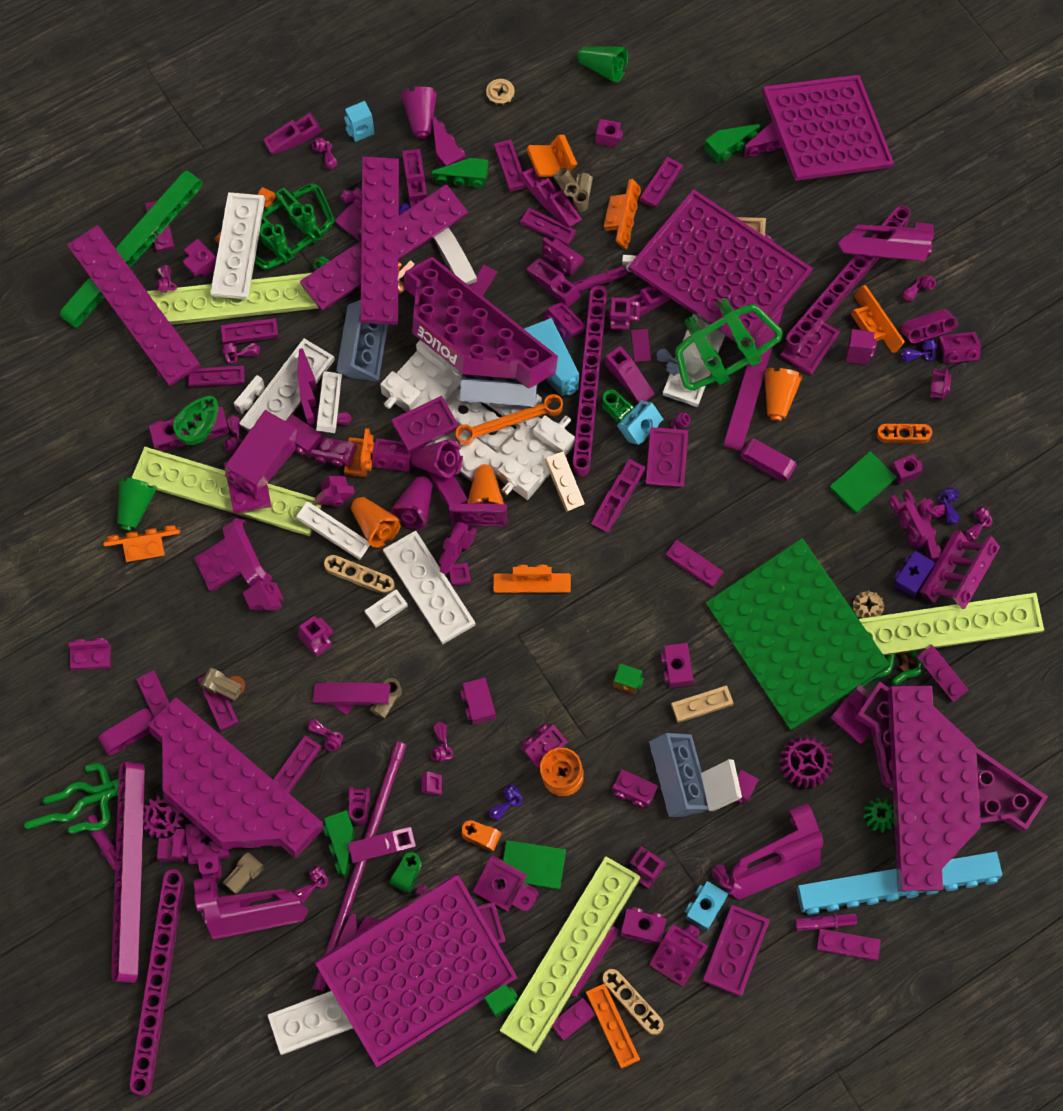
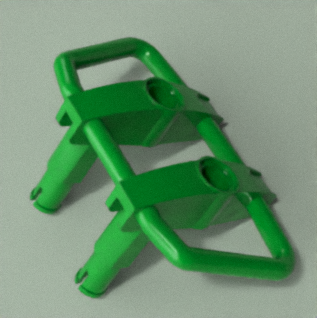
M308 184L292 193H289L283 187L275 193L277 201L263 210L259 237L262 243L277 258L264 262L255 255L254 263L262 269H270L281 263L286 264L301 249L312 242L315 244L322 239L323 234L334 224L335 219L322 189L318 185ZM310 191L316 193L327 218L322 227L318 228L313 206L305 204L304 207L296 198ZM280 207L283 208L291 223L306 236V238L291 248L287 246L283 226L276 224L274 227L265 218Z
M721 298L722 303L720 300L717 302V307L720 309L723 317L701 329L694 317H689L690 321L686 318L684 324L691 336L687 337L675 349L682 385L687 390H696L715 381L720 386L730 381L728 375L749 363L753 367L762 362L760 355L781 340V328L757 305L750 304L733 310L726 298ZM754 312L775 333L774 337L759 348H756L754 339L738 318L739 316ZM728 324L734 341L745 355V358L724 369L721 358L706 338V335ZM692 343H695L704 365L712 374L694 383L689 382L683 357V351Z

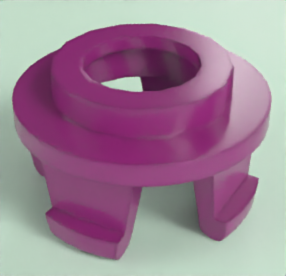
M934 368L933 374L936 375H932V392L930 397H938L945 400V395L950 393L952 374H948V369L937 370V368Z

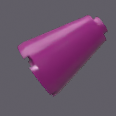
M414 87L415 91L410 92L409 89L402 91L401 98L413 135L417 136L418 139H425L431 134L437 91H434L431 87Z
M444 440L413 451L411 462L414 467L444 478H452L453 475H457L460 472L463 456H460L459 450L461 448L457 442Z
M424 476L415 478L391 509L390 513L400 520L399 523L406 524L405 528L421 530L427 524L433 488L430 479Z

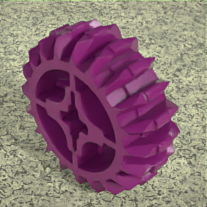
M805 735L802 741V738L798 736L796 741L790 740V745L785 744V751H781L780 755L783 758L779 760V763L783 764V766H781L780 770L787 771L784 774V778L791 777L790 784L797 781V788L800 787L801 783L804 784L805 789L808 788L809 783L812 788L816 787V782L822 785L823 779L827 780L829 778L827 773L832 772V768L829 767L833 765V761L830 760L832 753H826L829 747L825 746L822 748L823 741L821 740L819 743H816V737H813L810 741L808 735ZM802 748L810 749L807 753L797 750ZM816 754H818L821 759L822 769L818 766V763L814 759ZM791 756H793L795 758L794 760L798 763V768L796 771L792 767L790 760ZM809 760V763L803 764V761ZM805 771H809L812 774L815 773V775L805 776L801 774Z

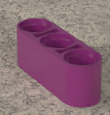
M942 309L906 321L901 327V332L911 343H918L953 331L957 327L958 321L948 310Z
M753 438L749 439L740 453L743 460L783 482L788 481L797 466L789 457Z
M142 709L103 732L98 739L106 753L113 755L149 734L148 724L154 718L149 709Z

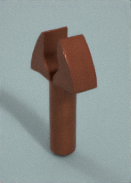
M906 652L898 654L903 662V665L899 667L901 672L909 670L908 665L913 666L914 669L917 667V662L909 658Z

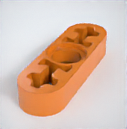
M882 424L877 431V439L882 443H927L932 436V429L926 424ZM883 430H887L888 437L884 435ZM907 430L910 436L904 438L900 436L899 431ZM921 431H924V433L926 434L925 437H922V434H920Z

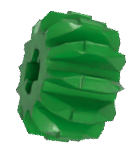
M877 798L875 802L870 800L869 806L864 808L866 814L863 815V819L868 820L866 826L874 825L873 831H876L879 827L882 833L885 831V827L890 830L892 824H894V810H892L894 807L893 804L887 805V799L883 803H881L880 798ZM879 812L880 814L882 812L884 814L883 818L882 816L880 818L877 817V813Z

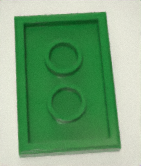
M870 451L836 480L829 489L849 509L857 514L892 484L897 477Z
M506 840L503 861L527 874L524 882L528 885L560 890L566 849Z

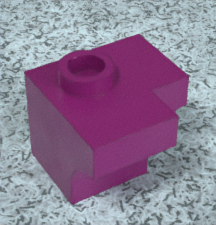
M199 239L184 249L188 257L183 261V264L195 277L201 274L205 278L215 270L216 257Z
M612 297L611 330H630V321L639 322L640 302L632 301L630 298Z
M329 476L320 484L322 492L315 497L317 505L339 507L355 493L353 486H348L344 476Z
M258 581L243 592L250 610L262 611L265 609L277 611L282 607L280 602L283 600V596L276 583Z
M313 616L299 626L298 637L315 657L332 646L328 637L333 635V630L322 618L317 619Z
M176 829L174 835L170 838H159L157 859L160 863L185 862V857H188V845H186V832L184 829Z
M642 846L630 862L637 867L635 873L641 876L639 882L649 889L666 866L664 861Z

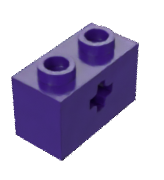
M917 551L912 556L908 555L903 562L904 569L902 571L898 570L893 578L895 580L893 588L913 599L931 572L935 562Z

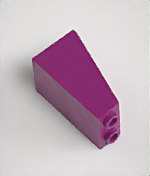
M264 410L226 464L225 477L231 483H236L245 491L257 496L296 450L297 428L269 411Z

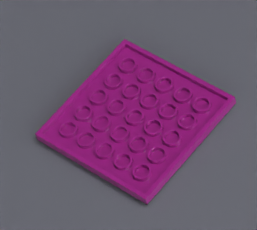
M860 75L764 86L761 92L795 181L892 168L894 165Z

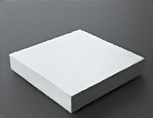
M729 759L701 773L709 811L718 810L742 798L734 760Z

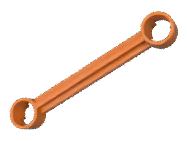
M552 394L545 398L544 403L473 427L467 424L460 425L455 432L456 441L461 446H469L473 443L474 438L544 414L557 416L562 412L563 401L560 396ZM551 401H557L560 404L556 410L549 409L548 405ZM464 430L471 433V438L468 440H462L459 437Z

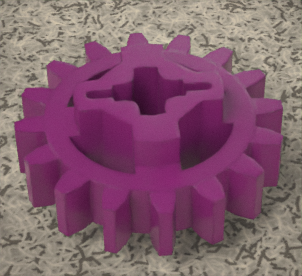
M158 795L155 802L149 799L150 805L143 806L146 812H143V817L145 818L143 819V825H145L143 829L145 832L150 831L149 835L151 837L156 834L158 839L162 835L169 838L170 833L174 835L175 829H182L179 823L185 822L184 818L180 817L183 814L170 804L165 797L161 800ZM158 812L165 816L167 823L159 817Z

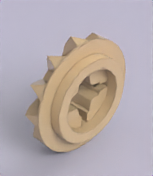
M505 79L493 80L486 89L489 100L495 102L496 105L498 103L504 105L506 102H510L515 92L512 83ZM503 88V93L498 96V92Z
M868 590L860 592L855 597L853 610L861 619L882 615L884 604L882 598L877 593ZM868 599L870 601V604L874 605L871 607L869 612L867 606L863 605L866 604Z

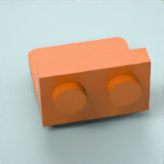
M558 135L550 145H529L526 148L539 177H554L555 172L561 168H567L571 172L577 165L565 135Z
M365 428L364 439L349 438V442L355 443L357 448L350 466H345L344 475L367 477L368 471L372 469L371 453H373L375 442H373V435L370 434V429Z

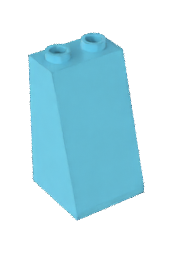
M552 318L525 328L524 330L558 356L556 373L546 378L547 382L561 396L574 394L579 386V373Z

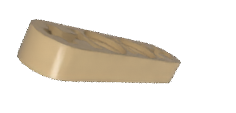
M336 555L328 556L325 559V569L329 574L382 595H388L394 591L393 579L385 574ZM334 561H336V564L339 567L334 566L333 568H330L329 563H333ZM350 567L355 568L356 573L353 576H348L345 573L346 569ZM366 574H371L374 579L372 582L366 583L363 581V577ZM389 582L390 587L383 589L382 584Z
M607 970L603 975V984L605 983L607 989L650 1035L661 1033L664 1024L660 1016L617 970ZM609 974L610 976H617L616 982L619 985L621 982L624 983V985L618 988L617 992L614 991L617 986L613 982H607ZM629 989L632 997L629 1000H623L620 996L621 990ZM642 1004L646 1008L645 1014L637 1015L634 1012V1007ZM649 1012L652 1014L649 1017L651 1021L659 1022L658 1030L655 1028L651 1030L649 1028L651 1024L648 1020L645 1023L642 1021L648 1016Z

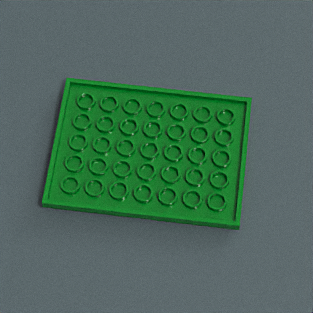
M803 538L706 602L791 731L891 666Z

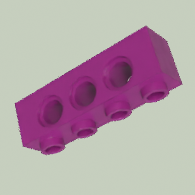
M219 407L216 423L205 440L230 434L223 407ZM201 416L199 418H194L195 423L197 421H202ZM176 417L172 418V420L157 421L153 425H149L155 450L162 452L189 445L181 442L175 432L172 435H167L169 431H174L173 423ZM194 423V425H190V424L188 425V426H193L194 429L196 428L195 423ZM184 431L182 432V433H183V436H184V435H188V436L190 435L189 431H188V432H184Z

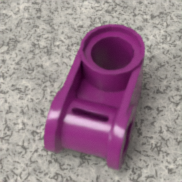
M370 787L366 789L349 788V817L353 825L360 827L368 821ZM356 812L363 813L361 818L353 817Z

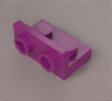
M563 302L547 308L542 318V321L552 318L565 345L569 343L571 337L583 332L586 328V325Z
M976 332L939 336L938 342L943 352L942 361L944 364L980 359L981 344Z
M322 437L318 450L312 449L311 454L315 457L316 461L323 464L330 462L338 467H342V465L350 466L357 445L352 442Z
M376 438L372 453V466L409 472L412 452L408 453L401 441Z
M96 638L93 641L77 639L74 642L68 643L70 648V669L72 671L111 668V646L108 640L103 638Z
M544 723L536 730L537 733L533 737L529 736L522 742L523 746L519 748L537 768H540V763L545 754L552 749L562 748L568 743L554 724Z
M622 769L616 783L612 787V792L615 793V797L621 800L628 799L632 801V804L638 808H648L658 785Z

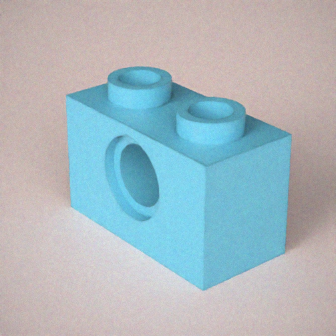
M365 101L345 109L346 116L344 120L347 125L345 128L349 137L352 136L356 142L374 134L372 114Z
M641 401L617 427L628 442L639 445L646 440V437L650 434L651 427L657 428L663 418L653 403Z
M708 881L705 886H699L695 893L698 898L695 903L690 902L685 910V913L688 914L686 920L706 932L728 896L727 892ZM706 901L710 904L711 908L703 910L700 907V903Z

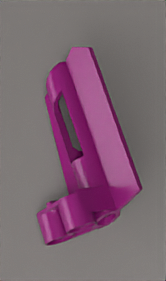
M914 222L915 228L857 225L849 235H846L838 242V245L845 254L925 262L926 257L931 256L932 240L935 232L933 224ZM866 232L892 234L888 239L863 237Z
M808 803L790 810V823L794 828V832L739 859V863L734 866L731 873V878L739 880V883L742 884L739 894L733 895L735 898L740 900L820 866L823 837ZM774 852L779 854V856L747 869L750 862Z
M211 876L194 880L197 911H201L212 939L302 922L308 913V909L301 904L298 897L293 892L286 891L285 889L219 897L215 877ZM276 897L280 899L278 901L249 906L251 902Z

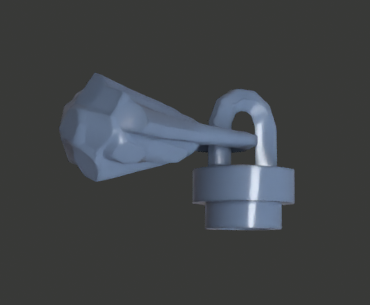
M660 349L657 352V360L668 362L666 371L671 375L679 374L678 365H675L677 364L676 357L673 359L666 349Z

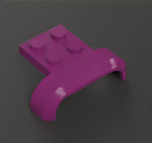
M235 518L224 525L223 534L225 539L195 557L196 563L210 591L216 590L240 574L243 575L250 586H253L258 581L271 582L272 576L260 565L243 528V525L246 523L245 520Z

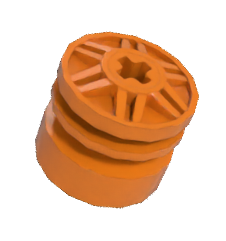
M555 748L544 755L540 763V773L545 787L557 796H569L577 792L584 781V771L579 756L568 748ZM563 772L566 774V777L563 778L559 773Z

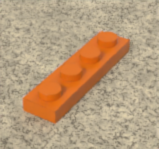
M605 983L587 991L586 995L620 1068L623 1069L640 1061Z

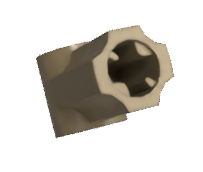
M561 168L553 175L554 179L565 195L571 197L577 195L580 187L569 170Z
M587 173L578 174L576 183L580 188L578 189V194L573 197V207L578 212L586 211L589 206L593 177Z
M214 668L208 669L200 684L208 692H217L234 701L239 697L243 687L242 684L225 677L223 673Z
M389 678L383 683L397 686V690L390 693L389 705L373 704L370 709L375 715L384 719L387 717L396 699L402 694V688L394 678Z
M248 852L239 860L235 870L223 883L237 895L250 879H254L259 875L264 865Z

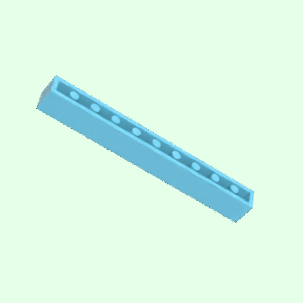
M997 852L951 859L942 869L943 889L954 891L958 889V886L966 885V888L978 886V883L985 882L986 885L997 883L1002 876ZM897 869L799 885L797 888L801 913H807V915L818 914L819 910L827 909V912L837 911L842 906L855 908L859 906V903L867 902V905L879 903V900L887 899V902L895 901L900 896L913 898L919 896L918 893L926 892L927 895L938 893V891L898 892Z

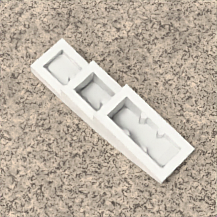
M447 228L435 236L433 239L450 271L468 285L477 282V277L450 229Z

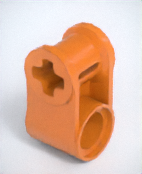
M472 820L463 824L462 837L464 840L484 850L494 852L501 836L500 831ZM474 828V833L468 835V830Z

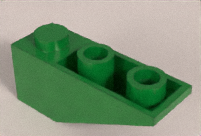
M760 125L719 130L705 140L704 150L717 164L722 160L726 161L732 153L742 150L745 144L759 134Z
M469 158L433 170V182L441 185L454 184L456 186L465 185L474 188H486L489 163L486 159Z
M347 810L324 818L326 824L323 825L326 837L330 836L332 841L329 844L332 855L336 854L338 862H335L338 874L342 873L344 879L348 876L351 858L347 843L353 842L355 835Z

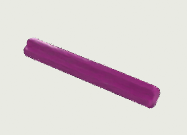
M612 926L574 987L571 993L572 997L578 996L618 935L619 930L616 927Z

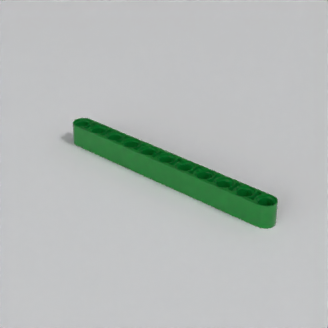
M184 171L115 248L129 268L134 265L157 239L158 235L164 231L200 190L202 180L189 171ZM91 278L83 284L60 312V317L74 328L81 325L104 299L103 294Z

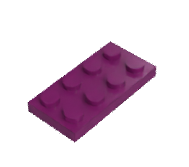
M731 905L703 982L741 997L770 919Z

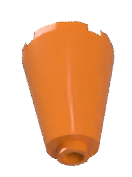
M774 368L765 370L767 415L771 417V420L782 421V419L786 418L802 380V375H799L798 372L780 368L779 371H774Z
M482 464L475 469L467 504H504L494 469L489 465Z
M365 497L356 498L352 502L351 511L372 547H382L386 545L384 543L386 540L389 539L391 541L394 539L401 527L400 520L396 516Z

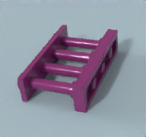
M955 530L921 588V595L931 604H935L939 596L950 597L956 601L961 609H965L1000 546L991 535H988L985 542L981 544L969 542L961 531ZM966 549L979 551L975 559L963 558L962 555ZM957 565L970 566L966 575L953 573ZM948 580L961 582L957 591L944 589Z

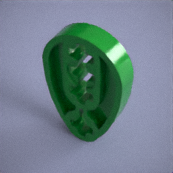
M206 396L190 403L176 416L173 428L181 442L195 445L203 442L208 437L218 417L219 405L215 397ZM207 403H208V404L213 403V407H210V406H209V407L207 408L206 404H207ZM201 416L202 421H197L195 423L194 418H199ZM194 423H195L196 428H195V429H194V428H191V429L189 430V426H188V425H189V424H190V425H194ZM183 431H184V432H188V431H189L190 435H189V436H188V435H184V436H183V433H182V432H183Z

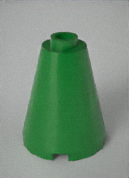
M584 46L578 51L577 59L580 64L613 82H619L625 73L622 71L623 67L627 66L628 51L622 46Z
M120 477L117 524L121 525L120 529L131 531L137 528L156 493L157 487L155 485L150 488L147 482L128 477L124 481V478Z

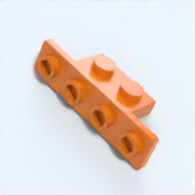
M629 179L626 194L610 196L604 222V228L607 231L618 230L616 242L623 250L628 249L638 198L641 193L640 186L633 179Z
M861 286L854 295L861 308L854 309L851 313L852 317L862 331L875 332L874 339H877V341L883 339L892 353L897 352L904 344L903 338L867 286Z
M175 525L165 526L164 530L159 531L156 528L145 530V533L138 534L137 531L129 532L124 537L111 535L104 540L103 545L111 546L123 543L126 562L164 556L162 537L180 534L181 529L180 527L176 528Z
M518 565L513 567V574H494V593L571 592V575L569 573H552V567L547 565H537L536 567Z

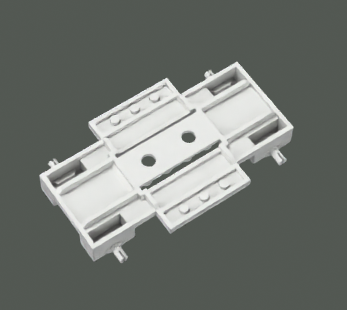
M421 340L416 344L417 351L397 374L392 371L380 384L382 394L388 398L384 403L388 409L395 403L408 412L442 396L458 425L467 424L473 427L499 418L494 412L482 406L480 402L466 403L465 401H460L459 388L461 387L462 373ZM538 394L536 395L535 405L542 401V397ZM498 403L488 405L502 416L526 409L521 405L504 406ZM460 406H467L469 410L466 414H461L458 412V408ZM544 416L542 419L535 417L515 424L516 429L508 426L498 430L495 435L485 434L476 437L469 446L458 444L461 448L459 450L460 456H463L462 468L459 473L472 482L475 469L482 464H487L494 469L496 478L506 484L501 490L505 495H508L513 489L526 500H529L550 475L545 459L560 452H564L566 456L574 447L575 437L565 429L568 423L571 422V419L564 416L559 423H556L547 416ZM464 430L459 438L468 440L471 438V434L469 431ZM456 431L440 439H437L427 445H431L444 440H452L457 442L455 435Z

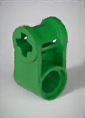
M607 390L603 395V409L618 424L634 409L615 390ZM613 399L615 402L609 403L606 400Z
M410 852L404 855L390 881L391 886L407 894L411 891L422 867L421 860L416 853ZM415 859L416 865L409 867L408 861L412 862Z

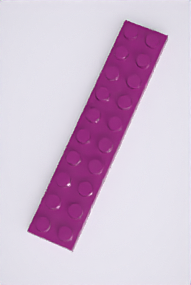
M362 157L360 323L398 324L399 159Z
M447 184L398 216V261L468 215L466 208ZM361 241L300 280L301 286L321 312L361 286Z
M98 225L67 244L70 251L169 386H172L201 366Z

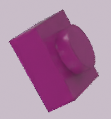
M467 563L451 567L449 573L452 586L471 583Z
M431 772L422 773V793L435 796L441 795L442 775Z

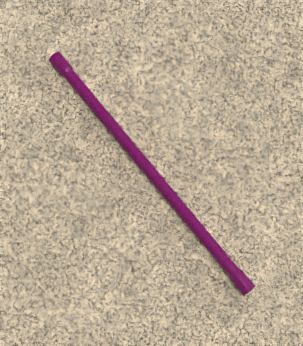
M395 742L390 763L364 839L374 837L378 830L399 764L402 761L407 746L402 742ZM367 860L355 863L325 955L338 947L340 936L347 922ZM318 971L312 989L324 993L327 983L320 971Z

